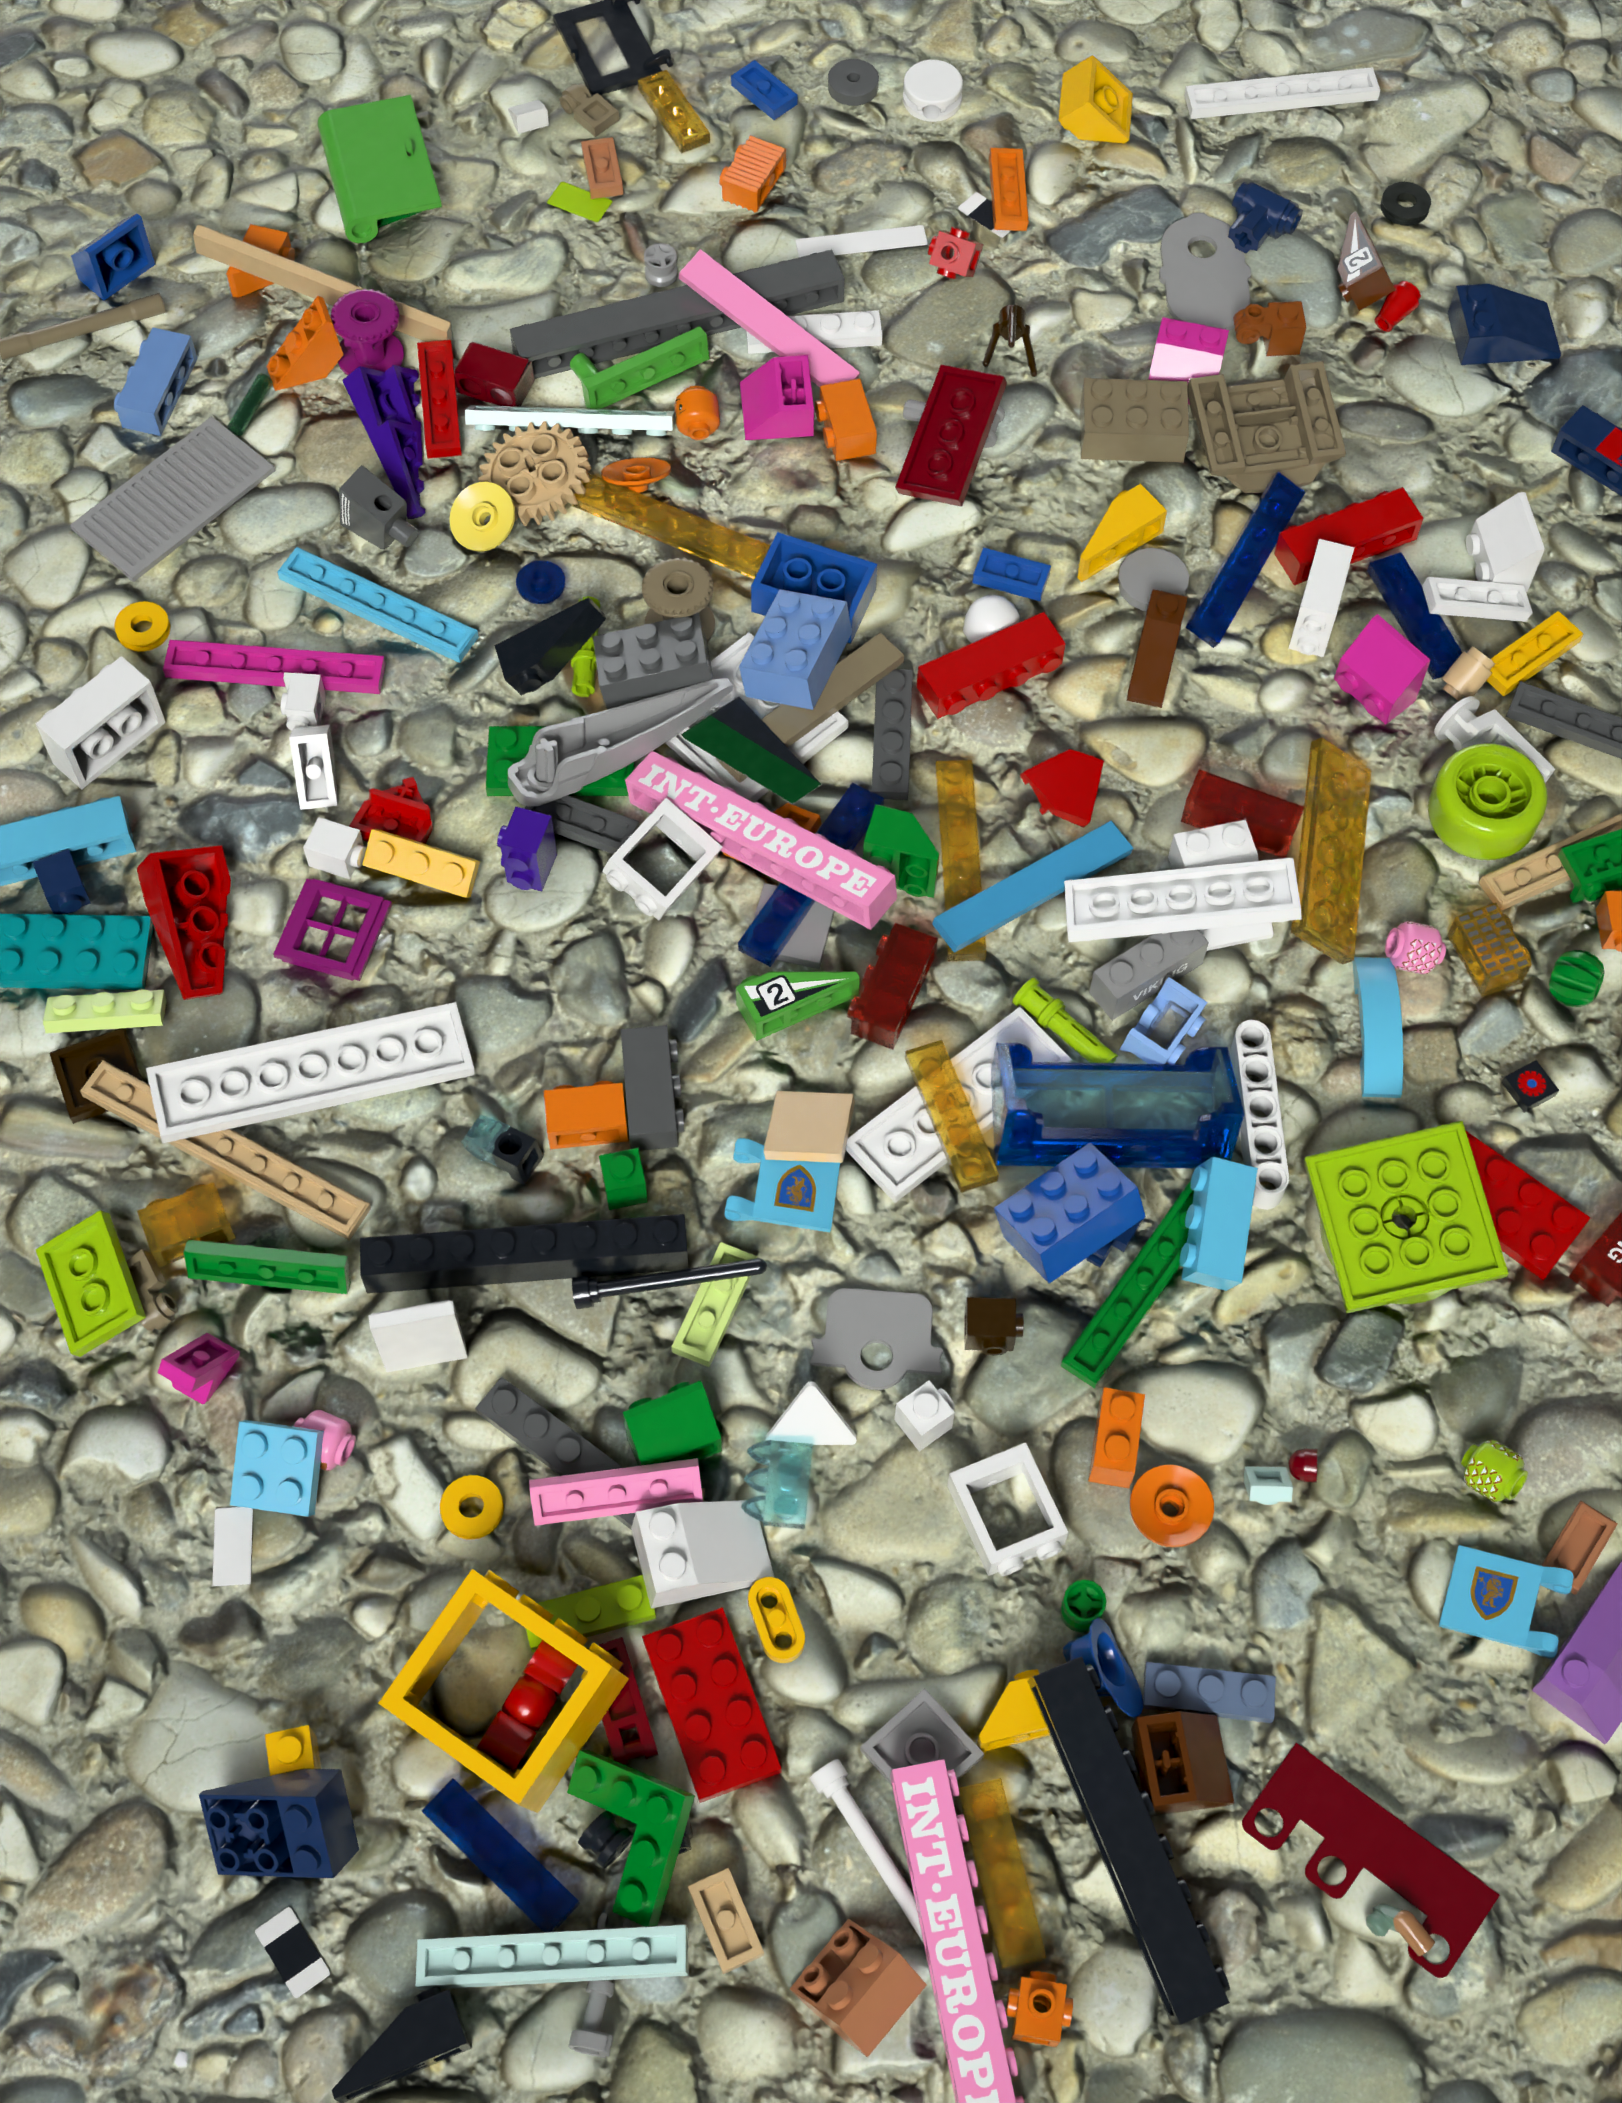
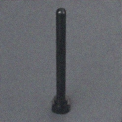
M756 1258L600 1282L598 1278L591 1279L590 1275L572 1278V1293L576 1309L594 1307V1303L601 1302L603 1297L760 1275L766 1271L767 1264L763 1259Z

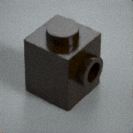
M967 1297L964 1311V1350H982L984 1354L992 1356L1003 1355L1007 1351H1013L1016 1337H1023L1024 1329L1023 1313H1016V1298Z

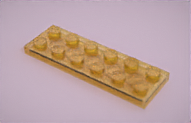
M1321 737L1312 741L1310 746L1297 869V885L1302 919L1292 920L1291 934L1343 965L1354 961L1372 770Z

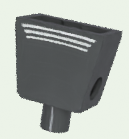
M363 465L339 488L340 525L380 549H387L394 540H397L405 547L411 546L416 540L419 530L406 521L407 503Z

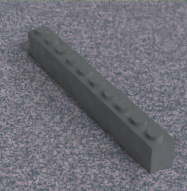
M832 250L813 253L733 274L786 316L844 302L845 278ZM688 285L510 328L513 354L529 359L522 375L532 361L534 379L572 370L570 368V361L579 353L586 354L593 364L644 352L699 326L705 331L707 336L741 328V326Z

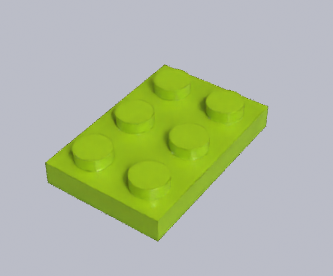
M99 1210L35 1249L70 1354L81 1357L146 1318L109 1213Z

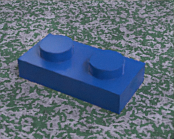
M755 60L731 75V86L773 120L798 105V95Z
M983 547L973 574V583L1041 601L1050 576L1051 565Z

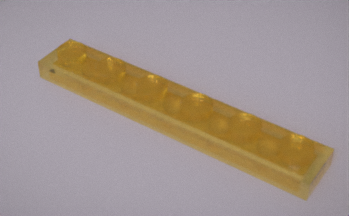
M588 473L590 482L582 483L586 491L585 494L575 493L574 495L578 502L577 505H573L575 508L755 579L771 546L623 486L608 483Z
M972 760L936 761L935 763L944 912L982 892ZM985 936L955 953L947 944V960H986Z

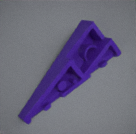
M392 365L385 372L359 366L342 380L394 491L407 503V518L415 519L422 517L425 514V508L420 506V493L424 490V481L419 479L418 470L423 464L421 422L416 420L415 407L420 403L419 395L415 394L414 383L418 380V372L414 369Z

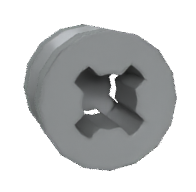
M657 243L645 250V278L651 285L666 287L676 281L678 276L677 254L673 247L668 244Z

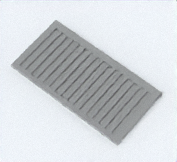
M211 416L73 522L70 527L79 537L125 574L129 580L135 582L275 472V467Z

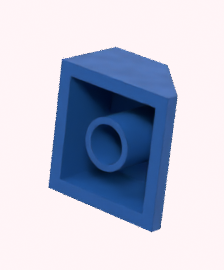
M139 214L123 219L71 255L78 279L103 301L155 265L143 220Z

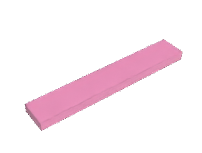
M701 249L680 271L679 279L778 356L808 355L810 378L817 386L820 387L859 378L860 372Z

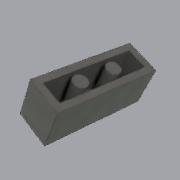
M667 1025L621 1029L631 1149L638 1148L641 1151L678 1147L677 1133L685 1132L683 1109H675L674 1098L681 1097L680 1075L671 1073V1063L678 1062L676 1039L668 1040Z

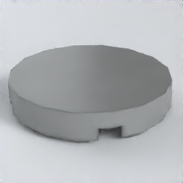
M1158 548L1140 549L1127 556L1120 566L1118 576L1121 596L1131 606L1142 611H1147L1153 589L1185 596L1189 580L1186 565L1179 557L1165 549Z

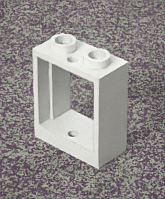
M1319 539L1289 649L1299 651L1305 655L1324 657L1354 547Z
M665 798L612 855L602 872L606 874L608 882L615 889L625 891L635 900V904L640 911L648 916L653 915L657 920H660L714 861L723 847L669 799ZM655 826L697 861L666 896L624 861Z
M1026 1442L949 1473L947 1487L988 1576L997 1572L1001 1576L1010 1575L1020 1570L1024 1566V1561L1038 1556L1039 1560H1045L1062 1551L1061 1546L1065 1545L1068 1531ZM1023 1473L1049 1530L996 1551L970 1494Z

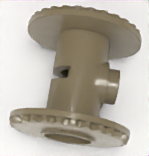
M669 558L650 568L642 581V595L646 604L650 607L645 617V624L687 617L699 613L708 643L715 630V618L712 610L707 606L713 596L714 585L712 577L705 567L698 562L696 563L686 558Z

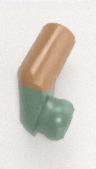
M1380 1904L1373 1907V1913L1366 1917V1925L1373 1934L1385 1936L1389 1929L1398 1932L1418 1956L1427 1953L1435 1944L1432 1937L1409 1911Z

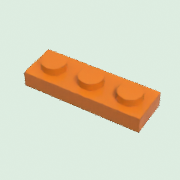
M990 148L989 167L994 230L1027 231L1029 221L1023 149Z

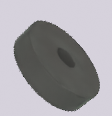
M846 59L836 63L828 73V91L837 102L848 106H859L870 102L877 95L879 75L875 67L870 63L860 59Z

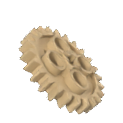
M546 421L542 422L539 429H535L533 423L530 422L525 432H522L517 426L515 427V436L511 437L506 433L503 434L505 443L493 442L492 445L496 451L495 453H485L484 456L488 464L480 465L479 468L483 475L478 477L479 482H492L504 488L514 502L515 521L520 518L524 526H527L530 518H534L537 525H541L542 517L545 515L551 521H554L555 511L559 510L561 513L566 514L565 504H578L574 496L575 493L585 494L586 491L582 483L590 482V477L587 471L591 470V465L588 461L589 455L582 445L578 436L574 437L569 428L562 431L558 423L550 430Z

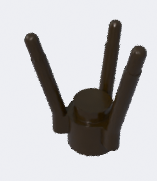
M1013 304L1004 306L1000 310L999 322L993 324V333L985 353L983 366H989L999 336L1008 341L1009 348H1013L1015 341L1022 337L1030 374L1032 377H1036L1037 369L1030 339V326L1025 324L1026 313L1022 307Z

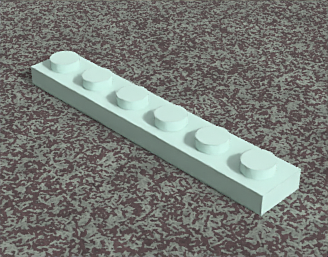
M469 405L465 410V423L474 424L475 430L481 431L495 430V425H507L510 431H515V427L518 426L522 432H525L530 422L534 426H541L542 422L546 421L550 430L558 423L562 431H564V427L577 428V432L582 434L598 433V428L612 429V434L629 435L632 434V429L646 430V435L664 436L667 435V430L672 431L674 428L675 411Z
M686 1925L417 1940L415 1987L419 1990H428L435 1987L448 1989L689 1976L688 1928Z

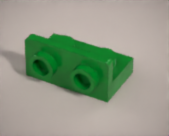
M1622 829L1561 848L1558 858L1574 885L1569 896L1573 903L1584 899L1588 902L1595 901L1601 898L1605 891H1612L1618 888L1622 891Z

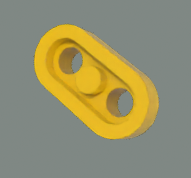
M764 1577L757 1580L749 1590L748 1607L764 1652L775 1662H792L804 1650L805 1633L787 1585L778 1578ZM767 1596L774 1597L777 1600V1604L773 1608H765L761 1602ZM780 1636H787L792 1641L791 1645L787 1648H780L775 1642Z

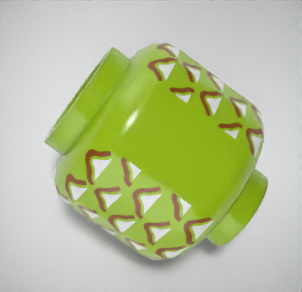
M1487 1440L1479 1447L1473 1444L1466 1451L1461 1465L1465 1467L1464 1480L1466 1485L1493 1502H1501L1505 1498L1509 1500L1515 1498L1524 1486L1528 1476V1472L1524 1470L1525 1463L1523 1457L1496 1440Z

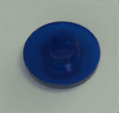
M549 561L531 562L522 567L516 577V588L519 595L524 600L534 604H547L555 601L562 595L566 586L565 575L562 569Z

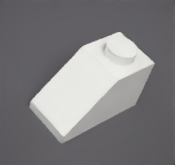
M330 725L293 728L289 739L300 810L337 806L335 758Z

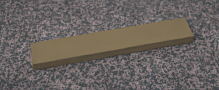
M879 633L836 664L813 710L781 704L761 720L788 748L904 663V654L883 634ZM716 758L739 783L747 778V776Z

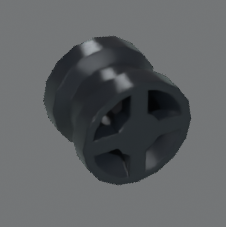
M605 1810L583 1832L578 1844L584 1850H592L597 1855V1863L603 1868H607L627 1848L634 1834L628 1828H620L615 1823V1816Z

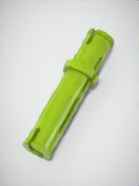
M590 596L582 597V600L589 597L600 609L601 603L597 598ZM599 628L573 656L570 662L573 667L571 690L573 694L579 697H589L590 694L593 695L595 692L597 665L593 636L598 635Z

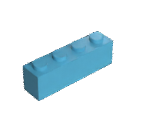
M121 797L100 798L93 803L77 807H65L57 812L37 817L29 816L17 822L1 825L0 886L38 877L32 862L69 849L77 867L136 852L128 814Z

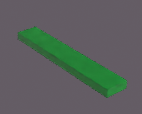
M1191 1180L1061 1362L1062 1368L1094 1389L1181 1267L1179 1262L1180 1253L1184 1244L1187 1243L1189 1228L1185 1226V1218L1188 1208L1193 1204L1194 1190L1191 1189Z

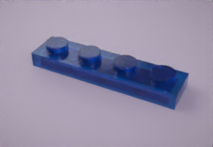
M1402 552L1370 562L1367 572L1408 640L1431 660L1427 669L1431 678L1434 680L1443 677L1462 654V650L1440 614H1430L1422 585Z
M454 1778L422 1810L423 1815L543 1933L555 1932L580 1904L579 1900Z

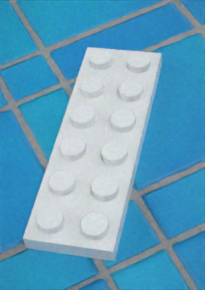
M1293 857L1064 881L1069 942L1302 919Z
M1019 1007L851 1135L847 1140L846 1151L896 1203L1071 1066L1072 1059Z

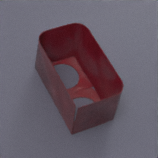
M471 342L454 370L458 393L498 406L521 407L534 383L532 361L522 375L529 359Z

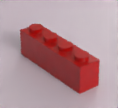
M1403 487L1391 492L1384 491L1372 499L1361 503H1351L1337 512L1329 515L1322 514L1310 522L1286 528L1279 533L1274 555L1293 585H1297L1308 580L1319 539L1354 547L1350 564L1417 540L1424 518Z
M1042 612L918 666L916 687L937 719L948 714L955 715L966 706L980 700H989L998 692L1009 687L1021 686L1028 679L1041 673L1054 671L1063 663L1066 643L1045 612Z

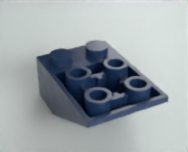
M299 1769L205 1790L199 1794L218 1875L334 1878L359 1851L341 1769Z

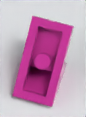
M205 1333L161 1360L157 1373L169 1379L176 1390L201 1404H205L239 1358L240 1351L209 1333Z

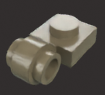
M581 83L579 85L573 84L565 89L559 98L564 111L568 114L573 113L574 119L594 137L619 121V111L598 93L591 97L589 90Z
M142 1249L126 1261L146 1318L141 1320L140 1323L149 1331L154 1329L161 1330L175 1319L174 1314L178 1312V1307L173 1298L167 1293L157 1294L167 1283L152 1253Z

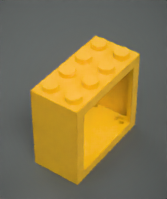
M471 1569L378 1704L516 1804L539 1813L577 1757L579 1750L583 1748L629 1678L619 1672L623 1665L622 1662L594 1642L589 1649L584 1647L588 1639L560 1618H557L555 1623L551 1624L550 1621L554 1615L527 1595L523 1594L519 1600L515 1599L520 1591L490 1570L487 1571L485 1576H482L474 1569ZM488 1603H491L585 1669L580 1677L583 1680L521 1770L517 1769L515 1774L418 1705Z

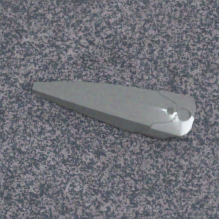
M728 678L712 679L590 715L572 718L568 722L546 726L536 732L526 757L508 769V787L515 799L521 805L528 807L540 806L578 792L583 786L624 768L671 740L733 691V684Z

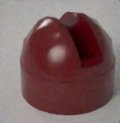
M1304 1448L1295 1451L1290 1456L1289 1470L1295 1479L1303 1482L1317 1483L1318 1449Z

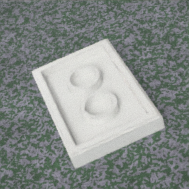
M451 1300L368 1315L370 1330L386 1372L468 1358L465 1340L454 1303Z

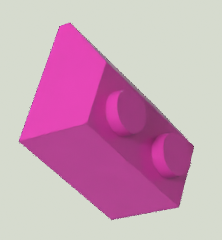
M1162 317L1148 380L1187 381L1188 385L1190 378L1219 375L1229 330Z
M1377 614L1340 658L1334 680L1344 692L1351 694L1364 705V708L1370 715L1377 717L1386 725L1416 701L1431 660Z

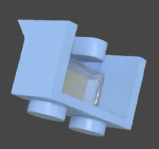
M1168 977L1152 1004L1148 1005L1139 1022L1130 1030L1119 1050L1133 1053L1159 1072L1166 1063L1174 1066L1186 1049L1181 1044V1041L1186 1034L1194 1038L1206 1019L1200 1014L1208 1002Z

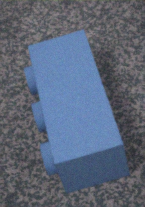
M152 327L147 340H143L140 345L139 356L134 366H131L128 370L127 381L122 391L118 392L115 397L114 409L118 413L122 428L157 436L162 435L198 359L190 335Z

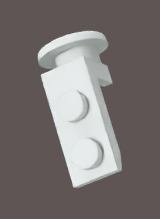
M1473 696L1463 698L1455 703L1436 724L1434 734L1437 739L1444 740L1449 738L1454 743L1453 747L1457 751L1475 744H1499L1515 749L1528 757L1541 772L1545 783L1555 771V768L1495 709L1476 717L1474 714L1480 702Z

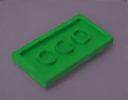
M489 726L486 772L487 796H513L508 787V769L526 757L536 732L546 726ZM635 761L608 776L583 786L580 791L568 796H629L625 779L634 771Z

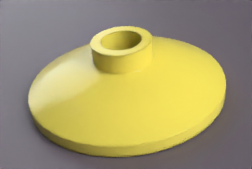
M478 482L465 488L455 499L450 512V528L455 539L465 548L477 552L488 551L499 546L510 534L515 521V506L511 496L504 488L492 482ZM491 515L490 521L484 525L485 518Z

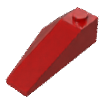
M222 845L150 853L136 869L145 905L183 999L188 1000L222 994L226 952L224 949L225 928L228 926V914L226 913L227 896L230 893L231 879Z

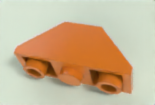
M317 296L310 307L304 311L302 318L294 329L288 333L281 347L270 358L267 369L275 391L326 378L344 355L323 297Z

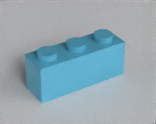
M1211 1157L1195 1168L1191 1178V1189L1194 1190L1193 1204L1188 1208L1185 1218V1226L1189 1228L1187 1243L1184 1244L1179 1259L1180 1266L1183 1267L1181 1280L1224 1291L1242 1283L1258 1168L1217 1157Z

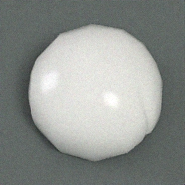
M995 594L986 595L975 600L969 607L964 620L963 632L969 642L973 643L1019 623L1020 614L1014 604L1003 596Z

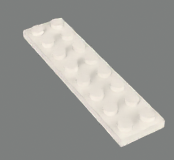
M456 1002L148 1067L146 1072L163 1144L473 1076L474 1066Z

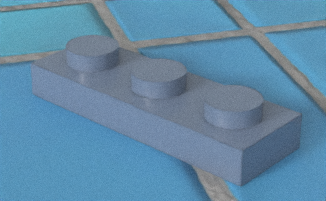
M1146 1662L1144 1669L1143 1709L1168 1712L1181 1711L1215 1715L1221 1718L1272 1723L1275 1715L1276 1676Z

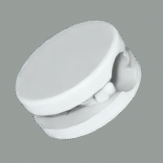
M925 60L914 64L906 72L903 85V103L906 110L912 116L923 121L937 122L952 117L959 110L962 102L963 79L960 72L953 65L941 60Z

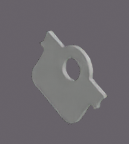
M851 1288L836 1290L828 1300L825 1336L821 1339L812 1338L814 1352L810 1359V1365L845 1368L848 1376L856 1384L870 1390L888 1389L899 1383L906 1373L941 1375L940 1358L943 1354V1348H936L931 1345L932 1305L925 1296L917 1293ZM871 1343L884 1344L892 1353V1362L883 1370H871L861 1361L860 1355L862 1350Z

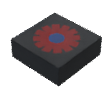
M1537 1060L1505 1076L1502 1081L1504 1087L1524 1113L1552 1099L1559 1092V1089Z

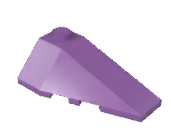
M1622 1560L1532 1689L1533 1692L1604 1745L1610 1740L1622 1722Z

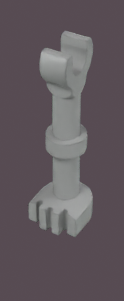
M602 1913L598 1918V1930L606 1929L608 1924L607 1913ZM625 1918L622 1928H632L631 1920ZM611 1980L588 1981L586 1991L590 1995L583 2026L581 2029L572 2031L568 2046L570 2049L602 2058L610 2056L613 2035L600 2032L607 1998H611L614 1992L615 1984Z

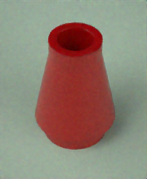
M1400 281L1398 284L1393 285L1395 291L1387 295L1379 314L1375 318V323L1381 330L1390 332L1395 325L1418 308L1421 294L1412 283Z

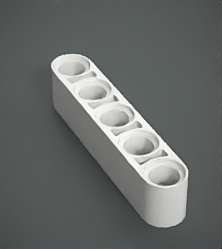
M1251 1019L1242 1022L1237 1027L1230 1047V1058L1243 1164L1258 1168L1253 1205L1259 1209L1268 1210L1275 1208L1281 1202L1289 1183V1173L1271 1035L1264 1023ZM1243 1041H1252L1257 1047H1249ZM1255 1075L1262 1080V1082H1254L1250 1080L1247 1076ZM1260 1110L1267 1117H1257L1251 1111ZM1255 1146H1265L1269 1148L1272 1153H1262L1258 1151ZM1260 1182H1270L1276 1189L1268 1190L1262 1187Z

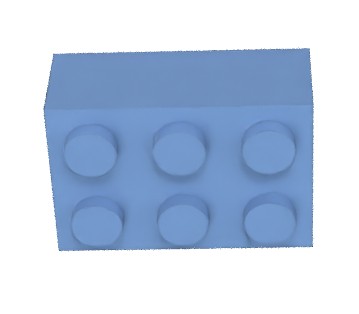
M780 589L739 665L746 697L813 710L852 634L847 601Z

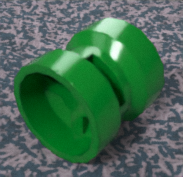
M1084 1579L1075 1581L1067 1588L1061 1603L1060 1614L1062 1621L1068 1628L1080 1633L1089 1632L1092 1620L1102 1618L1107 1600L1101 1586L1094 1581Z

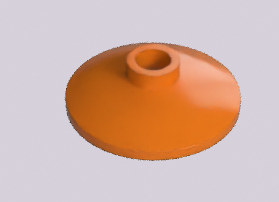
M630 458L605 466L601 471V476L608 483L627 487L628 492L641 493L648 490L649 484L667 477L671 472V466L667 461L657 458Z
M1161 1465L1145 1472L1135 1483L1130 1496V1513L1138 1530L1150 1541L1165 1547H1183L1196 1542L1208 1530L1214 1515V1500L1208 1485L1192 1470L1178 1465ZM1167 1504L1173 1505L1177 1509V1515L1167 1516L1163 1512L1162 1507Z

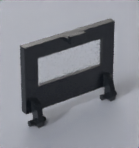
M603 0L553 14V21L591 97L596 93L603 95L662 78L660 65L667 64L668 67L673 66L669 49H663L653 54L627 4L630 1L639 4L640 0Z

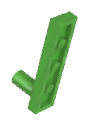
M699 326L600 372L586 354L579 353L575 355L570 361V368L582 383L585 406L588 409H603L709 360L707 334Z

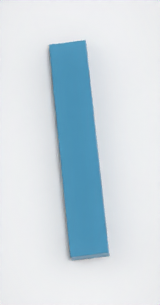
M1109 821L936 916L932 925L955 953L1065 891L1064 881L1090 878L1129 856L1133 847L1115 824Z

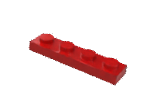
M451 340L417 343L427 459L462 456Z

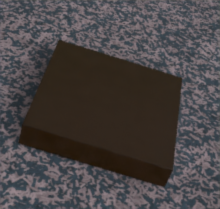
M120 1028L49 1053L69 1117L73 1124L108 1112L105 1108L84 1098L80 1092L102 1060L143 1081L125 1028Z

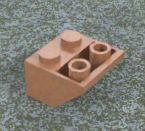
M848 1919L835 1932L831 1940L812 1963L803 1970L801 1976L791 1986L790 1990L843 2040L868 2057L927 1984L899 1952Z

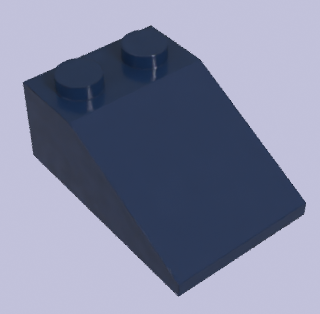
M1492 284L1456 286L1447 314L1461 365L1560 359L1561 351L1547 302Z

